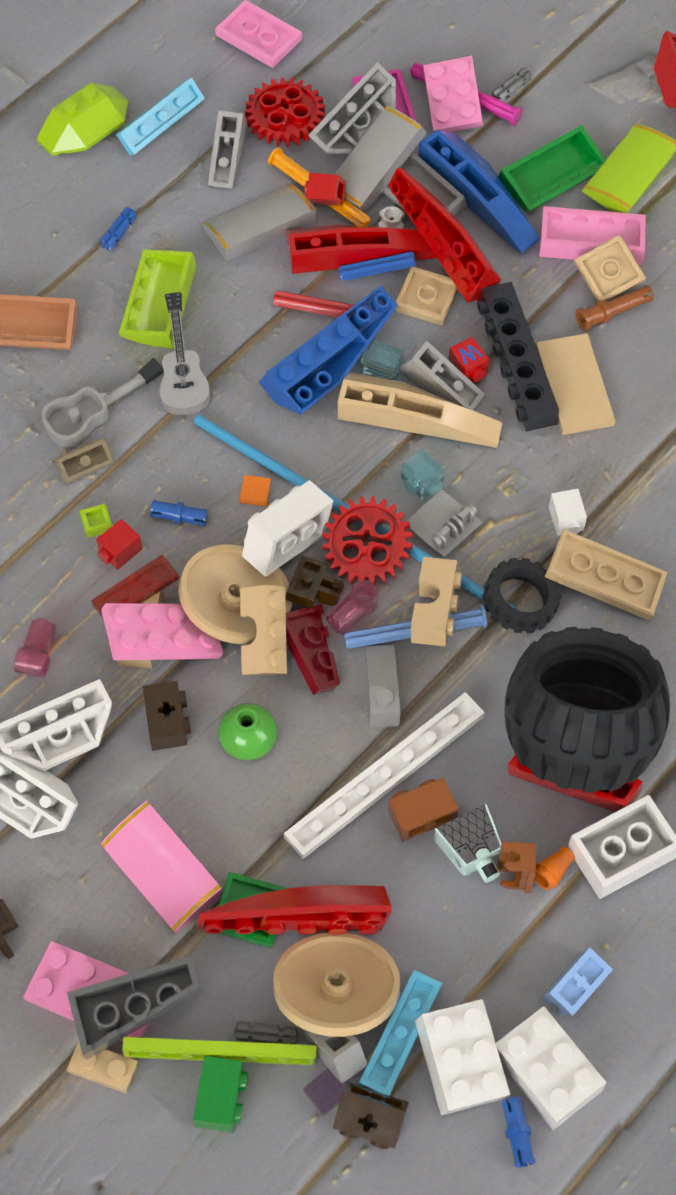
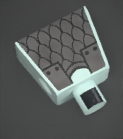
M486 804L435 829V842L462 875L465 876L478 870L485 883L496 879L500 875L494 861L499 858L501 841Z

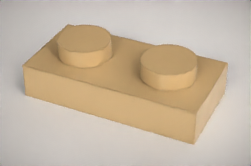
M78 1041L67 1071L73 1075L127 1094L139 1062L107 1049L86 1060Z

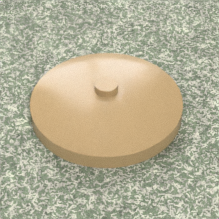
M228 544L211 546L196 553L184 567L178 591L183 610L189 619L206 634L228 643L251 644L255 640L257 626L253 618L241 617L240 588L260 585L284 586L286 596L289 582L280 568L266 577L242 557L243 546ZM285 600L286 613L290 612L292 602Z
M327 932L306 937L293 944L283 953L274 970L273 991L276 1003L282 1013L300 1028L324 1036H352L375 1028L391 1015L399 999L400 974L391 955L372 940L351 933L333 935Z

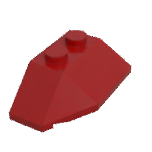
M666 31L661 40L654 72L657 77V84L660 86L663 95V101L671 109H676V34Z

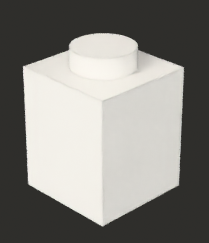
M579 489L551 493L549 510L556 535H561L563 529L575 534L584 531L587 516Z

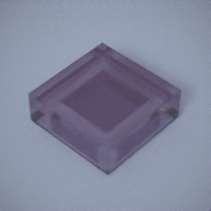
M326 1069L303 1088V1092L323 1116L340 1103L344 1090L343 1086L329 1069Z

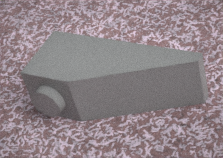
M218 110L208 187L231 190L234 188L247 125V119L243 113Z
M427 340L412 349L399 366V369L417 386L433 395L470 410H474L485 395Z
M366 646L370 727L399 726L400 701L395 646Z
M297 1026L308 1043L316 1045V1054L341 1083H344L368 1065L360 1042L354 1035L344 1037L324 1036Z

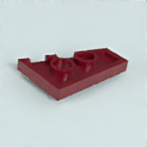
M322 604L286 613V644L313 695L333 690L340 684L334 654L329 650L326 638L329 637L327 626H323L321 615L324 613Z

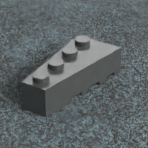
M192 956L67 992L84 1058L86 1060L123 1039V1037L130 1035L201 993Z

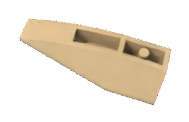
M349 372L343 379L338 398L339 420L494 448L498 447L502 422L402 381Z

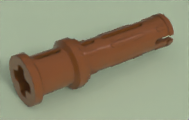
M646 285L643 288L610 301L599 300L594 306L586 309L579 308L576 310L577 323L583 331L589 330L591 326L600 322L605 324L614 315L653 301V294L646 295L653 291Z

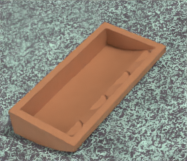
M0 294V346L71 350L79 309L76 299Z

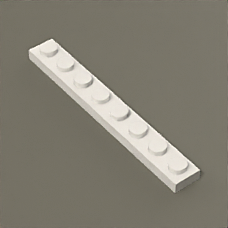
M466 692L287 830L284 833V838L302 859L306 858L483 719L485 712Z

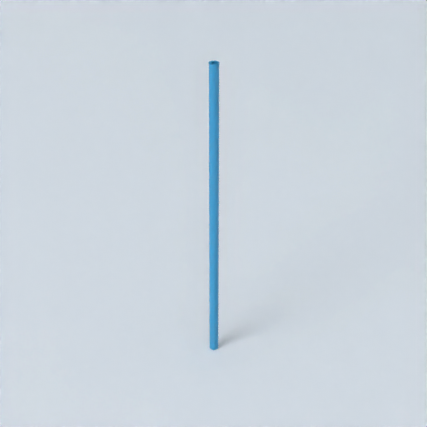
M198 414L195 417L194 424L295 486H301L308 481L202 415ZM318 487L333 500L332 508L341 513L340 505L346 509L350 508L348 504ZM355 521L357 524L363 526V523ZM382 525L376 530L380 535H385L390 531ZM413 545L412 550H405L411 557L421 563L423 557L434 558ZM462 575L461 587L483 600L484 587ZM508 603L512 608L517 609L515 606Z

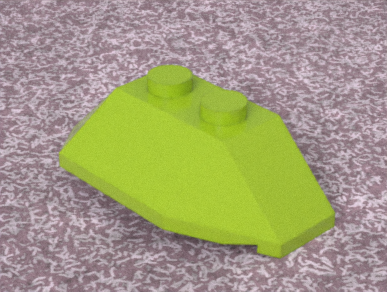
M91 82L52 108L36 138L37 142L52 156L59 155L60 153L86 151L125 124L129 100L112 86Z

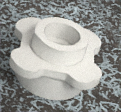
M389 206L380 211L381 222H379V227L404 228L402 218L405 216L404 211L395 206Z

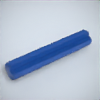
M406 252L342 265L339 267L340 278L342 281L411 268L416 265L413 252Z

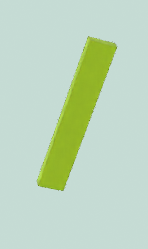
M123 1037L122 1047L123 1056L130 1058L203 1061L204 1056L239 1060L244 1063L313 1065L316 1059V1045Z

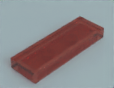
M160 555L92 599V605L103 618L101 609L105 604H142L179 580V574L166 558Z

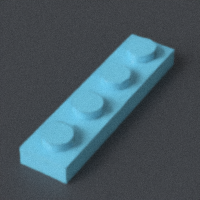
M192 77L188 78L118 132L116 136L128 154L134 155L205 98Z
M416 970L413 971L359 1081V1086L390 1096L419 1036L415 1020L422 1014L430 1012L442 987L441 982Z

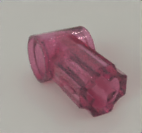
M367 580L358 581L352 587V592L326 615V621L336 633L344 635L363 616L370 615L376 610L377 588L374 583ZM368 596L370 599L361 600L359 597Z
M42 618L31 621L24 645L19 647L15 656V672L38 677L46 676L50 662L49 651L56 632L55 624Z

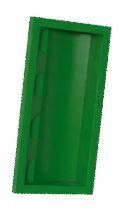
M581 125L500 171L498 177L515 202L529 213L594 176L606 159Z

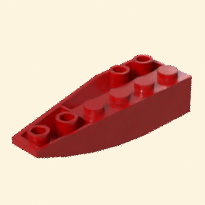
M401 167L397 168L388 184L391 192L400 202L404 211L408 214L418 232L423 236L431 251L440 261L444 270L448 273L467 303L477 301L481 298L482 288L500 284L502 279L473 237L445 205Z
M334 224L286 230L292 274L339 269L342 265L406 252H413L415 260L437 258L418 230Z
M318 885L294 887L257 894L200 913L197 921V930H204L209 934H218L223 932V930H236V933L250 934L255 930H267L269 934H282L286 930H298L299 934L304 935L314 934L317 931H329L333 935L345 934L347 931H359L362 935H373L382 930L392 910L385 886Z

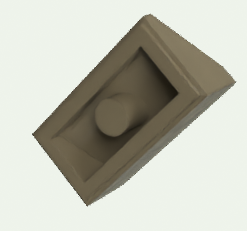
M105 437L53 460L65 484L115 463Z

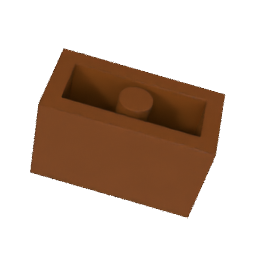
M444 777L436 781L435 779L426 780L419 785V788L409 792L408 790H401L395 793L388 802V812L402 841L428 832L458 818L459 808Z

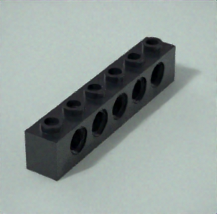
M512 281L482 288L481 298L477 300L478 311L480 315L484 314L485 330L488 336H492V348L495 357L500 358L501 375L503 379L507 378L509 397L511 401L515 400L517 405L515 411L518 422H523L526 432L557 425L559 407Z

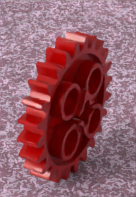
M281 77L280 83H276L274 79H271V85L269 86L263 82L262 90L254 88L255 95L249 94V101L245 103L247 127H251L252 134L258 133L259 140L266 137L267 144H270L273 140L276 141L277 147L282 142H285L286 146L290 147L291 141L300 145V139L308 142V135L325 118V104H323V97H319V90L312 91V84L304 87L303 80L296 84L294 83V78H291L289 82H285V79Z
M360 496L358 505H355L352 499H350V508L346 509L340 505V515L331 513L332 519L335 521L334 524L325 523L330 533L322 534L323 539L329 541L322 545L323 550L329 552L324 557L327 562L334 561L330 566L332 571L340 569L338 573L340 579L344 578L347 574L349 575V584H353L356 578L359 579L361 587L365 585L366 580H370L372 587H375L376 579L378 578L386 584L385 575L389 574L391 577L396 578L394 569L404 570L405 568L401 560H410V555L405 552V550L413 549V544L407 542V540L413 538L412 532L406 531L411 527L409 521L401 522L405 517L403 511L395 514L397 510L396 505L393 504L387 508L386 499H383L379 505L376 504L374 496L371 497L369 503H365L363 496ZM355 521L363 523L359 531L353 532L349 530L351 523ZM386 524L391 527L390 531L385 535H380L376 532L380 525ZM350 537L354 540L343 541V538ZM367 537H371L372 541L368 543V546H364L363 542L367 540ZM392 542L391 546H386L385 544H382ZM351 548L359 550L355 558L348 559L345 557L347 550ZM378 551H383L387 554L386 558L381 562L372 560L373 555Z

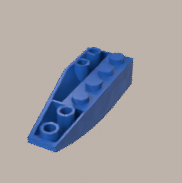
M437 130L420 141L419 157L465 197L467 207L515 250L522 254L540 241L539 235L490 163L457 134Z
M380 285L267 371L258 383L276 404L299 415L303 414L341 384L396 309L397 303Z

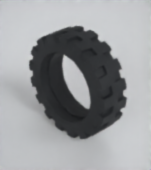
M511 558L508 562H500L497 568L494 567L484 585L485 590L482 595L483 600L486 602L484 607L487 612L490 611L492 620L501 623V627L504 629H513L515 633H521L522 631H526L527 634L534 633L536 629L540 631L545 628L559 608V600L561 599V590H558L559 583L545 578L547 570L542 568L543 565L539 562L533 563L527 558H522V560ZM511 579L524 580L531 583L539 590L543 598V607L534 612H523L512 608L504 600L500 592V585L504 581Z

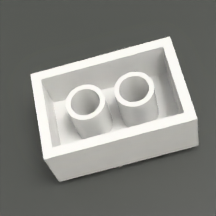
M310 480L301 486H295L288 495L282 499L274 500L269 508L261 513H255L249 519L242 557L262 575L268 576L322 538V534L326 531L325 523H328L333 500Z
M647 795L572 835L568 848L573 852L576 863L598 898L601 899L676 859V835L650 795Z
M483 999L425 1013L415 1020L441 1116L502 1100L510 1095Z
M544 1006L496 1043L502 1068L552 1130H555L600 1094L607 1083Z

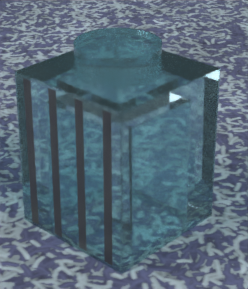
M374 340L370 349L366 348L361 358V363L364 364V375L396 380L401 371L399 366L403 363L404 350Z

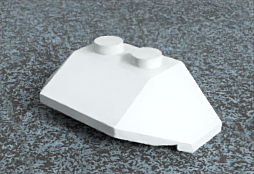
M96 680L0 723V749L2 753L45 771L98 747L112 708V701L101 680Z
M0 749V819L31 839L65 830L78 806V802L68 784L46 770H40L4 755Z

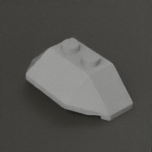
M377 62L308 136L326 154H350L386 106L396 109V79Z

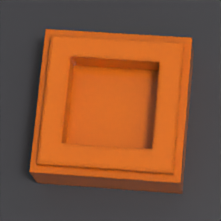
M244 475L239 497L240 503L267 507L272 484L271 478Z

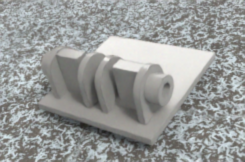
M442 489L407 520L411 526L409 530L443 558H446L482 524V521L475 516L477 510L472 504L462 506Z

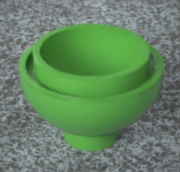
M243 703L232 707L224 714L219 725L218 735L221 746L229 755L240 760H254L264 756L272 749L277 739V726L267 709L254 703ZM244 721H250L252 722V725L249 727H243L242 723Z

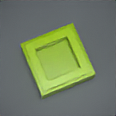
M106 503L79 510L87 538L103 534L113 526Z

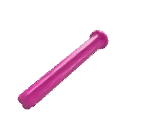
M415 62L410 69L411 76L426 83L423 65ZM478 90L480 108L510 121L512 126L518 123L522 115V107L516 108Z

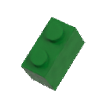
M204 1056L193 1118L195 1127L233 1133L235 1123H241L243 1104L238 1103L240 1091H246L248 1072L243 1071L242 1061Z

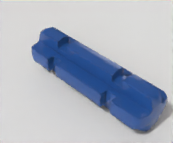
M129 207L123 209L120 213L121 216H118L107 230L108 233H105L100 239L103 248L112 250L117 244L115 241L121 239L130 227L128 224H132L137 216L134 209Z

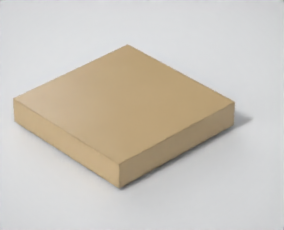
M620 234L574 260L576 267L597 301H610L646 280L645 275Z
M411 267L397 297L396 303L398 306L394 311L443 326L458 288L450 277Z

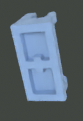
M588 948L573 960L541 998L548 1004L554 1003L557 1005L560 1015L570 1014L573 1016L613 969L591 948Z

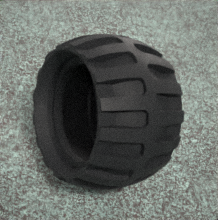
M567 627L561 631L547 632L537 642L533 641L524 651L510 677L505 696L504 716L506 731L517 759L523 766L526 765L537 778L556 784V787L562 789L583 790L585 793H596L597 790L609 789V791L620 789L625 783L634 782L647 769L664 741L670 716V695L663 668L658 659H654L645 646L636 644L629 640V637L620 633L614 634L595 627H591V629Z

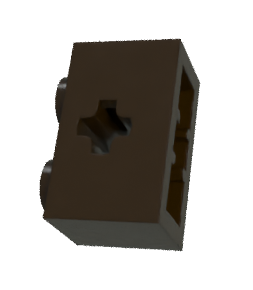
M178 681L142 686L152 751L187 746L186 735L191 734L189 717H183L182 708H188L185 690L179 691ZM170 713L171 717L165 718V714Z
M348 1082L342 1092L333 1128L340 1130L339 1133L345 1137L352 1139L361 1137L370 1140V1143L375 1147L381 1149L391 1147L395 1149L409 1102ZM368 1113L373 1115V1123L367 1121Z

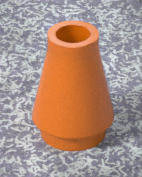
M563 846L557 852L536 864L534 881L545 890L557 887L569 866L575 860L573 852Z

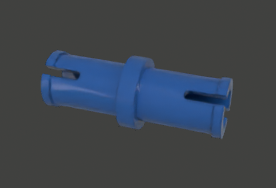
M154 499L151 505L152 512L150 517L173 520L175 524L184 522L203 527L206 526L208 509L184 506L182 502L172 504Z
M512 1097L509 1098L510 1103H508L507 1099L501 1102L508 1128L505 1130L506 1138L510 1139L514 1166L523 1168L528 1167L527 1162H529V1165L536 1163L529 1138L532 1132L531 1127L526 1124L522 1098Z

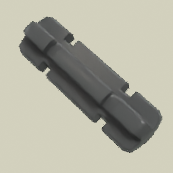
M522 68L517 74H514L501 84V87H497L492 91V97L505 101L506 97H510L522 88L523 85L531 81V71H528L527 68Z
M239 1021L235 1029V1038L241 1041H248L250 1038L253 1039V1042L278 1044V1042H282V1044H296L298 1031L296 1027L285 1026L282 1029L280 1025L255 1023L253 1026L250 1025V1022Z

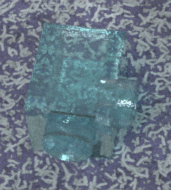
M421 449L402 463L401 478L404 480L407 489L413 494L416 493L423 500L430 494H436L442 488L444 470L424 449Z

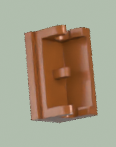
M502 841L498 858V870L512 872L516 877L513 881L502 880L500 883L502 887L524 890V893H531L536 874V843Z

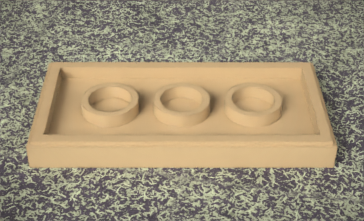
M588 333L536 342L537 351L559 407L558 423L562 435L615 426V417Z
M563 529L545 578L651 621L668 572Z

